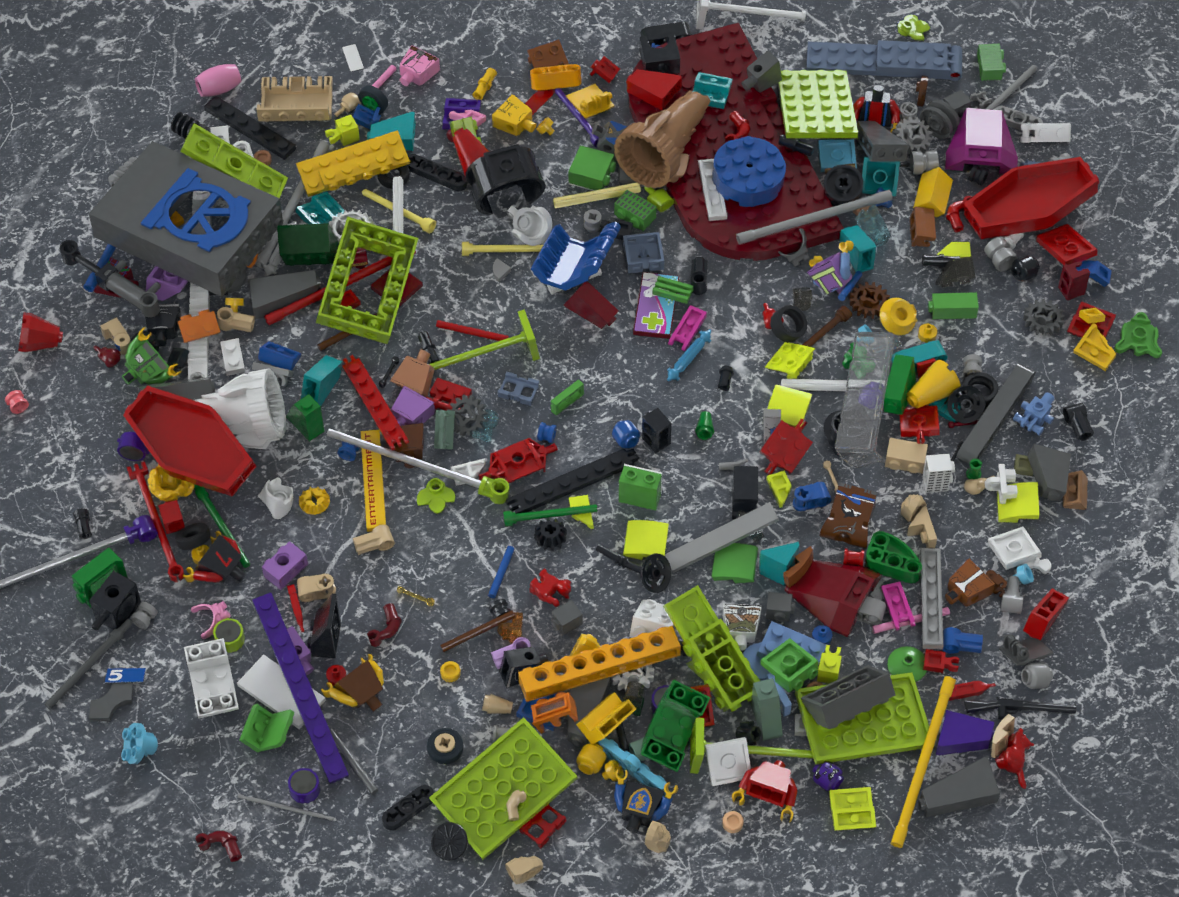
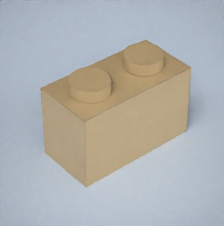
M890 438L885 467L893 470L899 469L923 474L928 444H918L917 442Z

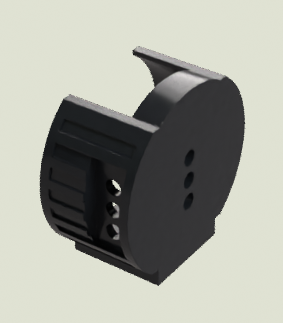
M519 144L489 151L468 167L465 176L467 182L471 185V194L480 213L492 215L493 212L487 196L515 185L518 188L521 187L527 205L536 201L543 194L546 185L541 171L535 163V154L530 148L520 147Z

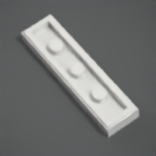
M714 159L698 160L709 221L727 219L724 197L720 193L718 194L716 185L712 181Z

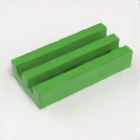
M658 276L652 294L688 304L693 292V285Z
M578 379L552 399L551 412L557 416L583 396L584 384Z

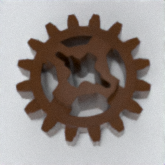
M865 282V286L858 284V289L854 287L852 293H850L849 305L852 306V311H857V316L863 314L864 319L867 316L874 319V315L880 317L881 306L890 299V295H887V289L881 290L882 285L880 284L876 287L875 282L872 285Z

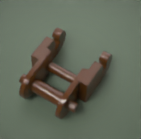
M988 570L986 575L995 583L993 593L998 594L1001 592L999 597H1002L1005 594L1004 589L1007 587V581L995 571Z

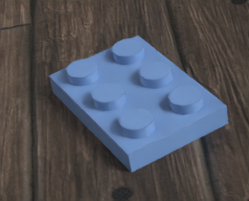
M771 621L756 656L765 657L790 638L815 657L819 665L821 654L824 653L827 644Z

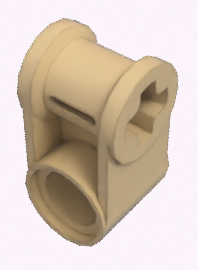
M329 574L304 576L297 580L298 598L302 602L329 598L332 593H336L334 579Z

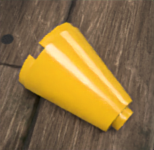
M942 360L935 361L907 393V401L912 407L920 408L946 398L955 389L961 387L958 376L954 370L949 371L946 362Z

